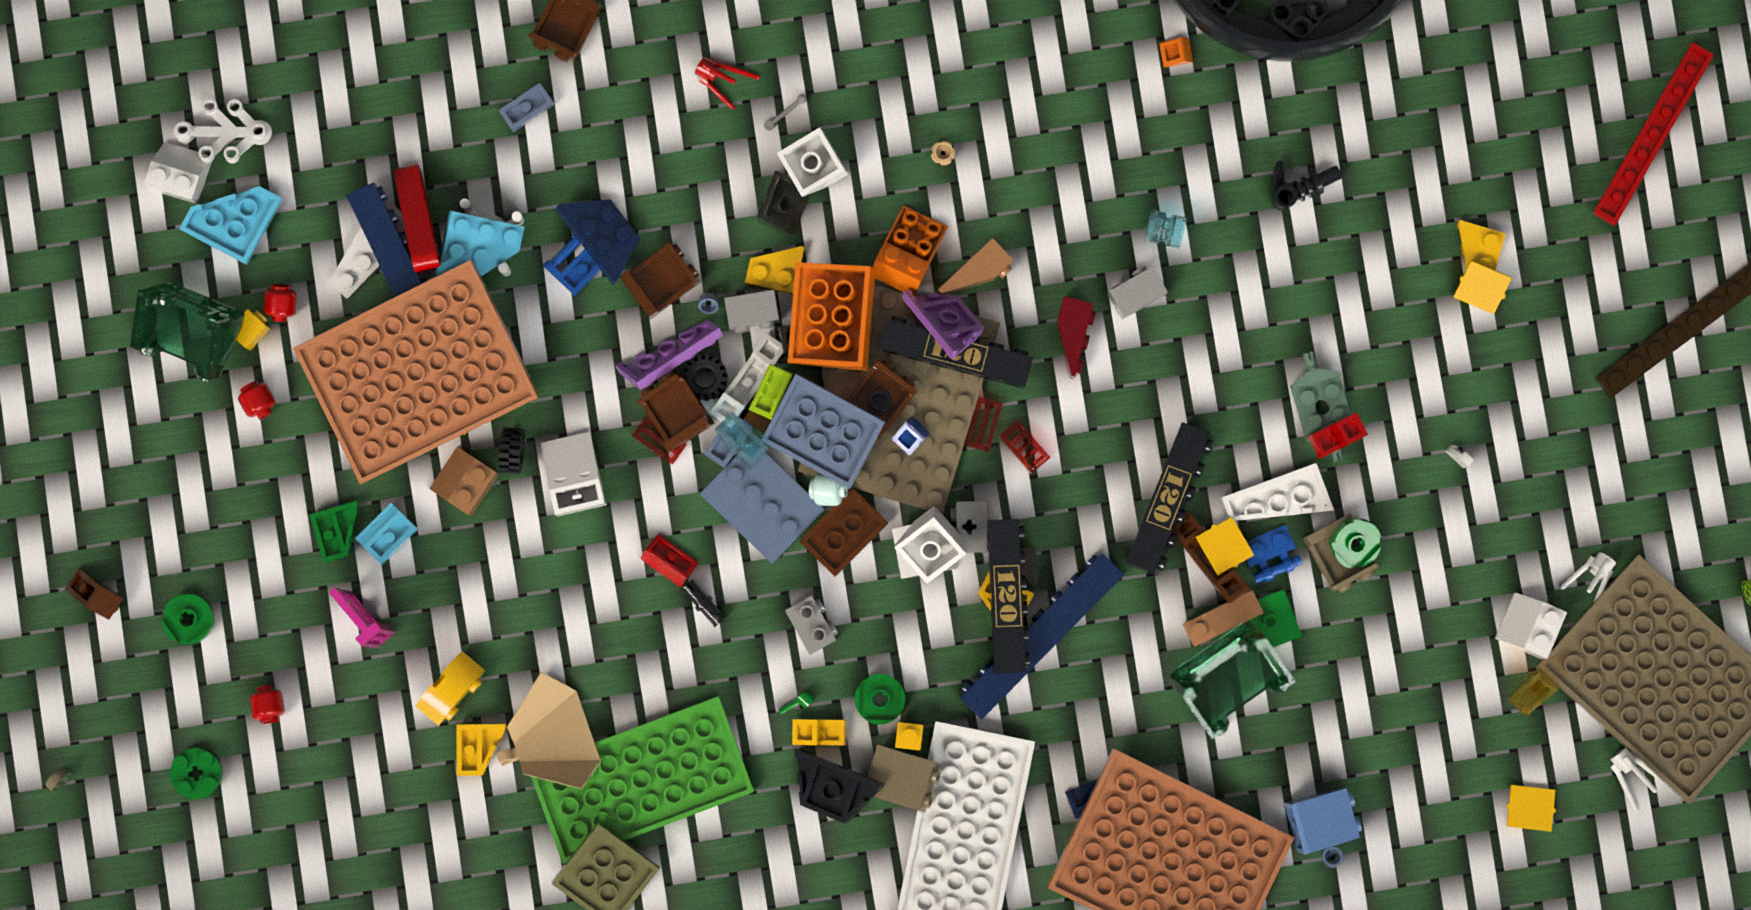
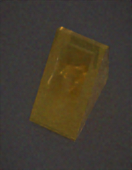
M1540 670L1532 671L1507 700L1527 717L1558 691L1559 687Z

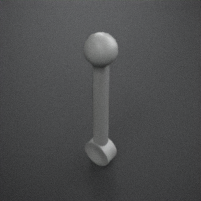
M800 94L794 103L774 119L765 121V129L771 131L775 123L800 103L804 104L807 101L806 95Z

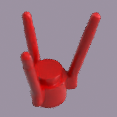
M703 57L695 70V74L700 77L699 82L706 85L730 109H734L735 106L710 82V80L714 82L717 77H720L732 84L736 83L735 79L721 72V68L757 80L760 78L757 74L719 62L714 58L710 60Z

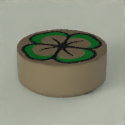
M64 767L59 768L48 778L46 787L53 793L58 791L69 780L71 773Z

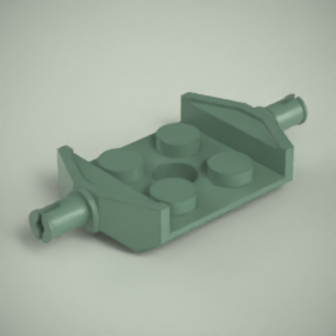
M1313 352L1302 354L1307 367L1306 373L1290 386L1305 440L1309 443L1311 442L1308 436L1351 415L1340 379L1341 372L1318 368ZM1317 401H1325L1327 403L1328 412L1326 414L1317 413L1315 410ZM1341 449L1331 453L1333 462L1344 459Z

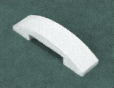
M766 333L752 352L751 357L709 414L731 428L755 396L769 364L776 365L787 347Z

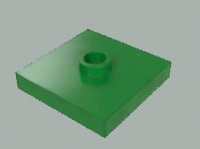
M1284 589L1257 599L1264 613L1242 623L1254 654L1302 637Z

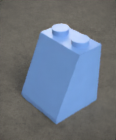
M1342 787L1284 803L1298 853L1305 855L1360 838L1359 831H1362L1361 823L1358 816L1354 817L1352 807L1355 806L1352 792H1347V788Z

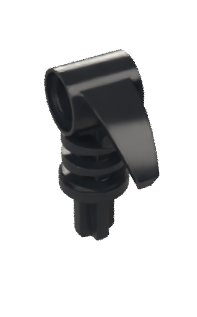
M1277 161L1271 179L1272 204L1279 211H1287L1297 200L1303 202L1305 201V196L1312 198L1313 192L1321 195L1324 193V187L1342 178L1341 171L1337 166H1333L1318 174L1314 171L1309 172L1308 179L1301 177L1300 183L1296 180L1292 183H1287L1284 180L1283 161ZM1279 193H1287L1291 199L1290 203L1283 204L1278 198Z

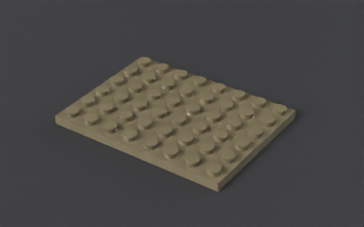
M875 285L868 371L829 368L824 388L847 400L873 367L876 360L881 363L885 360L896 369L894 373L901 379L903 376H906L916 384L914 389L917 390V393L880 440H876L852 488L927 511L935 506L943 515L984 378L878 351L886 319L891 320L892 316L907 320L906 324L916 326V323H921V321L902 299L903 293ZM974 315L984 326L982 335L978 337L980 339L979 343L989 346L990 342H995L1000 322ZM910 417H913L930 434L909 455L891 438ZM800 462L798 472L814 477L819 474V472Z
M1636 555L1555 644L1551 649L1548 659H1542L1536 666L1624 747H1627L1635 757L1687 804L1694 800L1751 736V656L1640 555Z

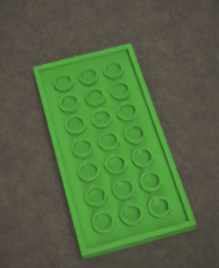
M719 696L595 742L601 762L582 789L531 777L563 864L570 859L598 822L625 841L754 792Z

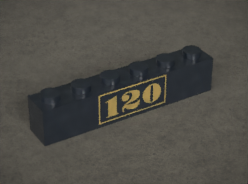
M892 316L891 320H885L878 351L1022 389L1026 387L1033 357L1028 356L1029 352L1025 350L1014 349L1011 352L1004 350V345L990 342L989 346L979 343L980 339L977 338L958 356L951 359L922 323H916V326L906 324L907 320Z
M1184 422L1181 423L1126 563L1129 566L1158 576L1159 571L1163 572L1168 562V558L1165 556L1168 549L1174 547L1178 536L1174 532L1177 525H1182L1185 520L1187 511L1184 508L1187 501H1192L1196 491V487H1193L1197 477L1201 478L1205 469V464H1203L1205 455H1210L1214 446L1213 436L1210 432Z
M1019 519L988 520L994 674L1025 673L1026 667H1030V653L1025 652L1024 642H1029L1028 626H1024L1023 616H1028L1027 601H1022V591L1027 590L1026 575H1021V565H1025V550H1020V540H1024V525H1019Z

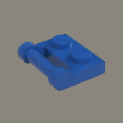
M572 234L573 238L550 262L547 260L542 266L576 296L601 269L585 249L562 273L557 269L581 244L576 236Z

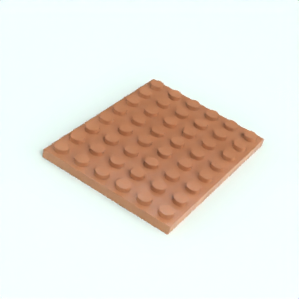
M473 259L293 348L359 484H363L540 397Z
M1112 749L1046 887L1092 910H1261L1294 837L1116 749Z

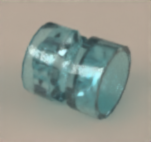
M1152 209L1144 241L1156 244L1164 241L1165 246L1179 249L1187 218L1174 214L1167 217L1165 212Z

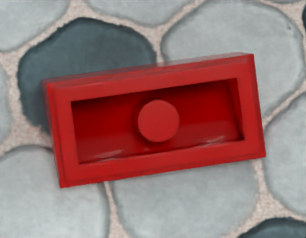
M657 534L641 556L642 561L679 587L684 585L699 564V562L660 534Z

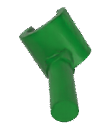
M805 691L791 703L780 708L779 712L782 715L795 708L799 703L806 709L815 699L809 692Z

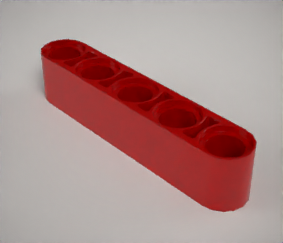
M419 164L394 169V178L414 270L417 273L440 267L437 243Z

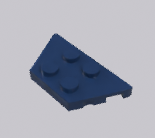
M611 199L557 205L555 209L610 283L612 285L616 284L640 237Z

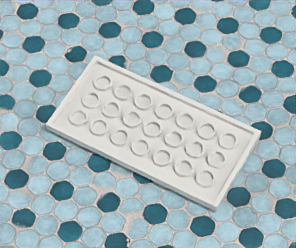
M935 721L928 760L940 763L941 775L938 783H934L931 792L934 794L931 807L927 808L926 812L917 811L897 910H1002L1035 745L1034 741Z

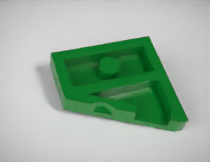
M358 501L309 514L323 563L342 559L350 555L359 507Z

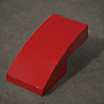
M1356 412L1308 436L1318 458L1321 459L1367 436L1368 433Z

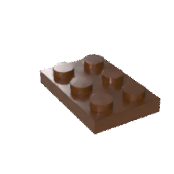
M852 488L848 492L847 497L842 498L841 504L834 506L799 542L836 577L888 525V522Z

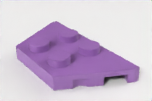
M905 290L903 292L902 299L951 359L958 356L982 335L984 326L959 296L927 292L926 297L913 296L912 290Z

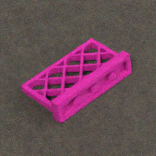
M334 588L329 592L362 632L355 638L362 647L378 648L396 633L390 624L376 622L352 591Z

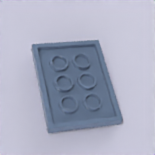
M797 373L761 441L851 489L886 421Z
M753 440L700 493L771 564L825 510L822 506L817 505L814 499H811L810 495Z

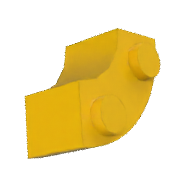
M461 651L444 669L440 678L428 688L416 704V707L438 726L445 719L450 721L459 711L456 706L469 691L474 693L482 684L480 677L485 670Z

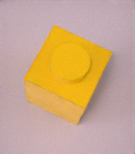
M247 309L227 332L246 349L251 351L271 328L265 324L268 319L256 310L253 313Z
M897 722L895 748L921 750L923 725Z

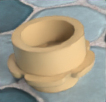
M948 141L937 142L932 147L933 153L931 157L935 163H940L944 166L950 164L951 160L955 158V149L952 148V144Z

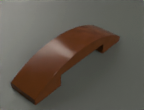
M1188 512L1183 524H1178L1174 533L1178 535V541L1222 597L1231 604L1249 591L1250 588L1233 568L1217 576L1196 539L1198 535L1205 531L1193 515Z

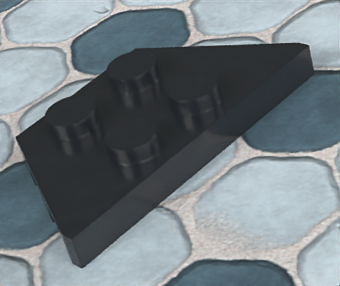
M795 749L794 754L795 757H798L799 766L797 781L800 786V805L844 824L849 823L884 787L885 783L802 749Z

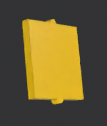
M1471 260L1464 275L1460 276V283L1453 297L1494 314L1501 299L1505 298V291L1512 277Z
M1232 517L1218 525L1213 524L1211 529L1196 537L1217 576L1233 567L1238 568V564L1254 556Z
M1510 785L1509 803L1506 804L1508 808L1507 827L1552 832L1553 813L1556 812L1554 808L1555 790Z

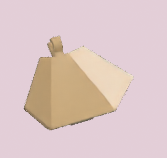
M541 672L507 726L515 748L496 753L498 761L502 766L519 760L524 775L582 789L601 762L587 717L576 690Z

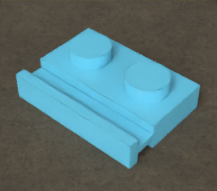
M390 503L355 539L383 565L418 528L393 503Z

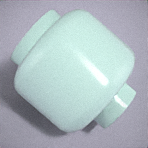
M821 473L817 474L814 479H811L809 484L810 498L814 499L815 503L819 506H838L841 504L842 498L847 497L848 494L847 487Z

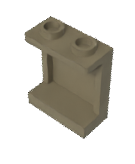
M1351 513L1303 538L1330 590H1339L1340 593L1353 587L1352 581L1358 578L1364 581L1374 576V570L1379 567L1378 563L1373 561L1365 567L1347 568L1333 556L1329 546V538L1342 522L1352 517ZM1360 538L1354 539L1351 542V548L1353 546H1360Z
M877 745L868 777L885 784L874 797L910 809L926 812V809L930 808L933 802L934 794L931 792L934 783H938L941 775L940 763Z

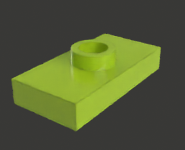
M769 364L749 410L772 420L793 373Z

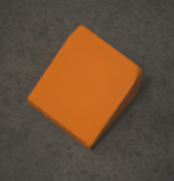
M1179 37L1159 43L1164 68L1193 62L1188 38Z

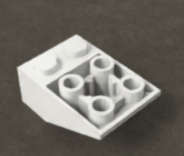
M590 432L541 443L549 491L556 516L607 505Z

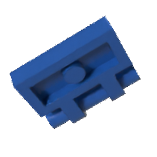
M1286 525L1246 541L1254 556L1245 560L1248 568L1258 564L1261 570L1253 574L1256 584L1262 581L1269 582L1274 579V576L1283 572L1290 573L1295 570V567L1303 564L1299 555L1293 558L1288 556L1287 551L1296 547ZM1279 555L1281 563L1269 567L1266 560Z

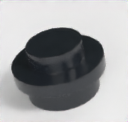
M882 389L872 391L867 397L868 409L877 415L887 413L892 406L890 394Z

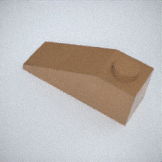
M992 238L944 283L937 293L939 295L954 293L993 281L998 276L1003 279L1013 269L1010 266L1013 259Z
M1251 590L1231 604L1226 602L1183 623V626L1195 647L1264 612L1253 590Z

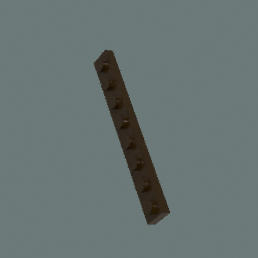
M1751 262L1595 378L1608 397H1614L1751 294Z

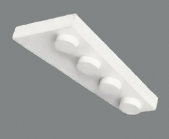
M388 199L384 202L388 210L393 208L399 220L396 223L399 233L404 231L406 235L402 212ZM361 227L329 281L347 300L380 268Z
M1317 463L1221 498L1228 519L1232 517L1234 521L1334 510Z

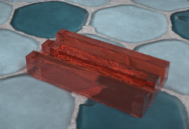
M978 397L964 446L989 452L1002 408L1001 403ZM981 404H986L976 442H971ZM991 406L996 407L986 444L981 445Z
M645 416L631 436L673 465L687 444H684L678 450L672 451L674 455L672 458L639 436L641 432H644L662 446L665 442L645 428L648 423L657 429L652 420Z

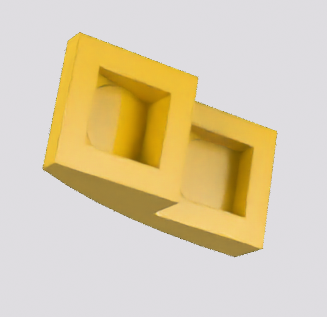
M793 719L792 745L845 746L847 720Z

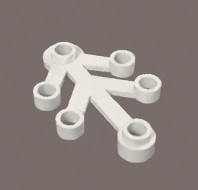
M207 99L202 103V109L206 115L211 116L221 127L192 126L189 122L182 121L176 124L173 130L176 139L183 144L192 142L195 137H220L210 146H203L199 149V157L205 163L212 162L215 155L235 138L244 139L236 147L229 146L224 150V157L229 163L238 162L240 156L252 145H263L272 136L270 125L262 120L255 121L244 110L242 103L237 99L230 100L227 104V109L232 116H237L246 127H236L219 110L215 100ZM208 105H214L212 110H206ZM234 105L240 106L236 111L231 110ZM188 128L185 133H179L180 129ZM257 129H263L261 134H255ZM210 151L211 154L209 157H203L204 152ZM230 152H236L233 158L228 157Z

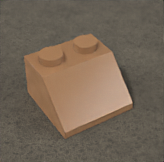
M456 447L429 489L472 516L499 474Z

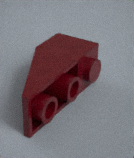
M1064 296L1056 325L1069 378L1074 379L1076 373L1080 374L1084 360L1080 359L1082 349L1087 350L1090 335H1086L1088 325L1093 326L1096 311L1092 310V303Z

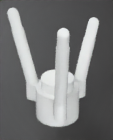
M1600 552L1595 558L1590 556L1582 567L1560 585V589H1565L1589 567H1592L1590 572L1595 577L1590 583L1587 592L1591 593L1598 581L1602 579L1594 599L1595 601L1605 590L1607 582L1613 574L1612 569L1616 562Z
M1625 747L1610 759L1613 762L1610 768L1616 774L1633 811L1637 812L1638 807L1621 771L1623 770L1626 774L1633 770L1654 793L1657 792V788L1638 769L1637 764L1655 778L1658 777Z

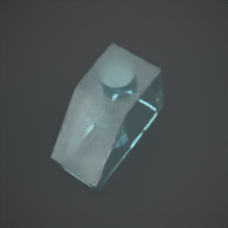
M733 412L714 429L729 450L749 471L768 454V447Z

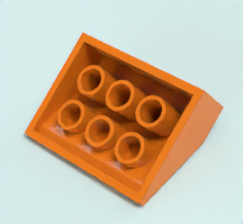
M796 262L788 363L868 371L876 271L871 266Z

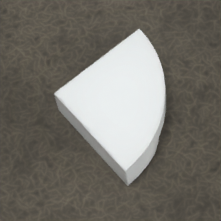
M1450 445L1445 450L1462 468L1468 467L1474 461L1472 456L1467 452L1462 453L1456 445Z

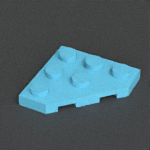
M260 186L254 187L242 193L231 194L209 203L192 206L179 229L247 265L283 199Z
M450 210L439 257L441 266L437 267L435 277L472 259L480 275L483 276L519 252L525 227Z

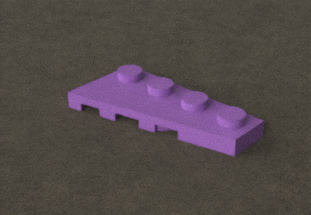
M706 320L679 333V339L675 341L665 340L657 344V350L649 354H645L643 351L635 355L636 360L626 365L622 361L615 366L623 377L642 390L651 386L655 380L664 374L672 372L676 366L685 360L693 358L700 350L714 344L723 334L718 326L710 320Z

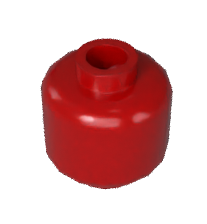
M272 284L271 288L265 290L264 313L272 316V321L285 322L287 317L296 314L297 293L291 289L290 285Z
M253 381L240 389L241 393L238 396V401L248 417L253 418L257 416L261 420L272 414L271 408L276 404V400L267 384Z
M272 685L258 687L257 692L249 698L252 717L260 721V724L280 721V717L285 713L282 692L272 689Z

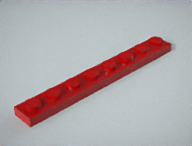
M1693 42L1689 45L1592 214L1612 226L1616 225L1714 54Z

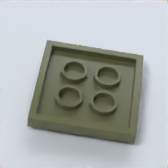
M598 822L552 880V885L586 910H628L659 871L660 867Z

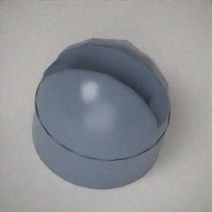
M713 292L703 293L699 298V310L705 314L715 313L719 307L717 295ZM706 301H711V305H706Z
M1337 847L1325 849L1322 857L1324 864L1330 868L1340 866L1343 861L1342 851ZM1337 853L1339 855L1331 863H1328L1327 860Z

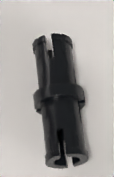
M693 579L688 583V586L685 585L681 589L696 605L695 609L698 612L701 611L714 628L726 618V615L711 601L713 598L710 595L707 596Z

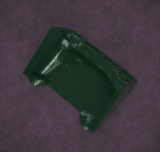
M166 283L138 290L130 347L140 351V354L144 356H154L155 353L165 352L196 365L195 374L199 376V379L211 382L219 378L243 326L245 313L177 284Z
M1252 621L1244 622L1178 667L1170 676V681L1212 740L1227 731L1230 724L1227 716L1268 688L1273 693H1282L1296 682L1267 638Z

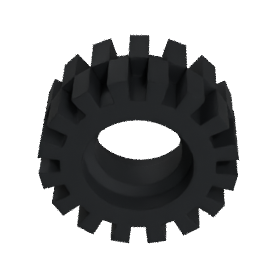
M700 354L695 358H691L688 364L684 366L682 373L699 400H714L724 392L727 386L728 374L724 364L715 356ZM702 368L712 370L715 375V380L709 387H701L695 381L696 373Z
M503 427L499 445L498 465L500 473H521L525 450L524 429Z

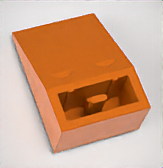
M903 205L872 268L876 271L875 279L902 292L912 290V295L915 296L948 226Z

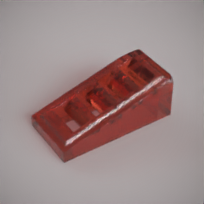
M1018 420L998 436L1030 475L1051 458ZM1019 430L1021 434L1010 442L1007 438ZM1025 437L1028 441L1016 449L1014 445ZM1032 445L1034 449L1023 457L1021 453ZM1038 452L1040 457L1030 464L1028 460Z

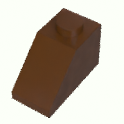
M80 568L65 588L86 608L108 620L118 610L123 600L113 589Z

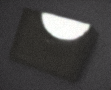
M775 170L757 215L758 223L794 236L810 194L802 197L792 179Z

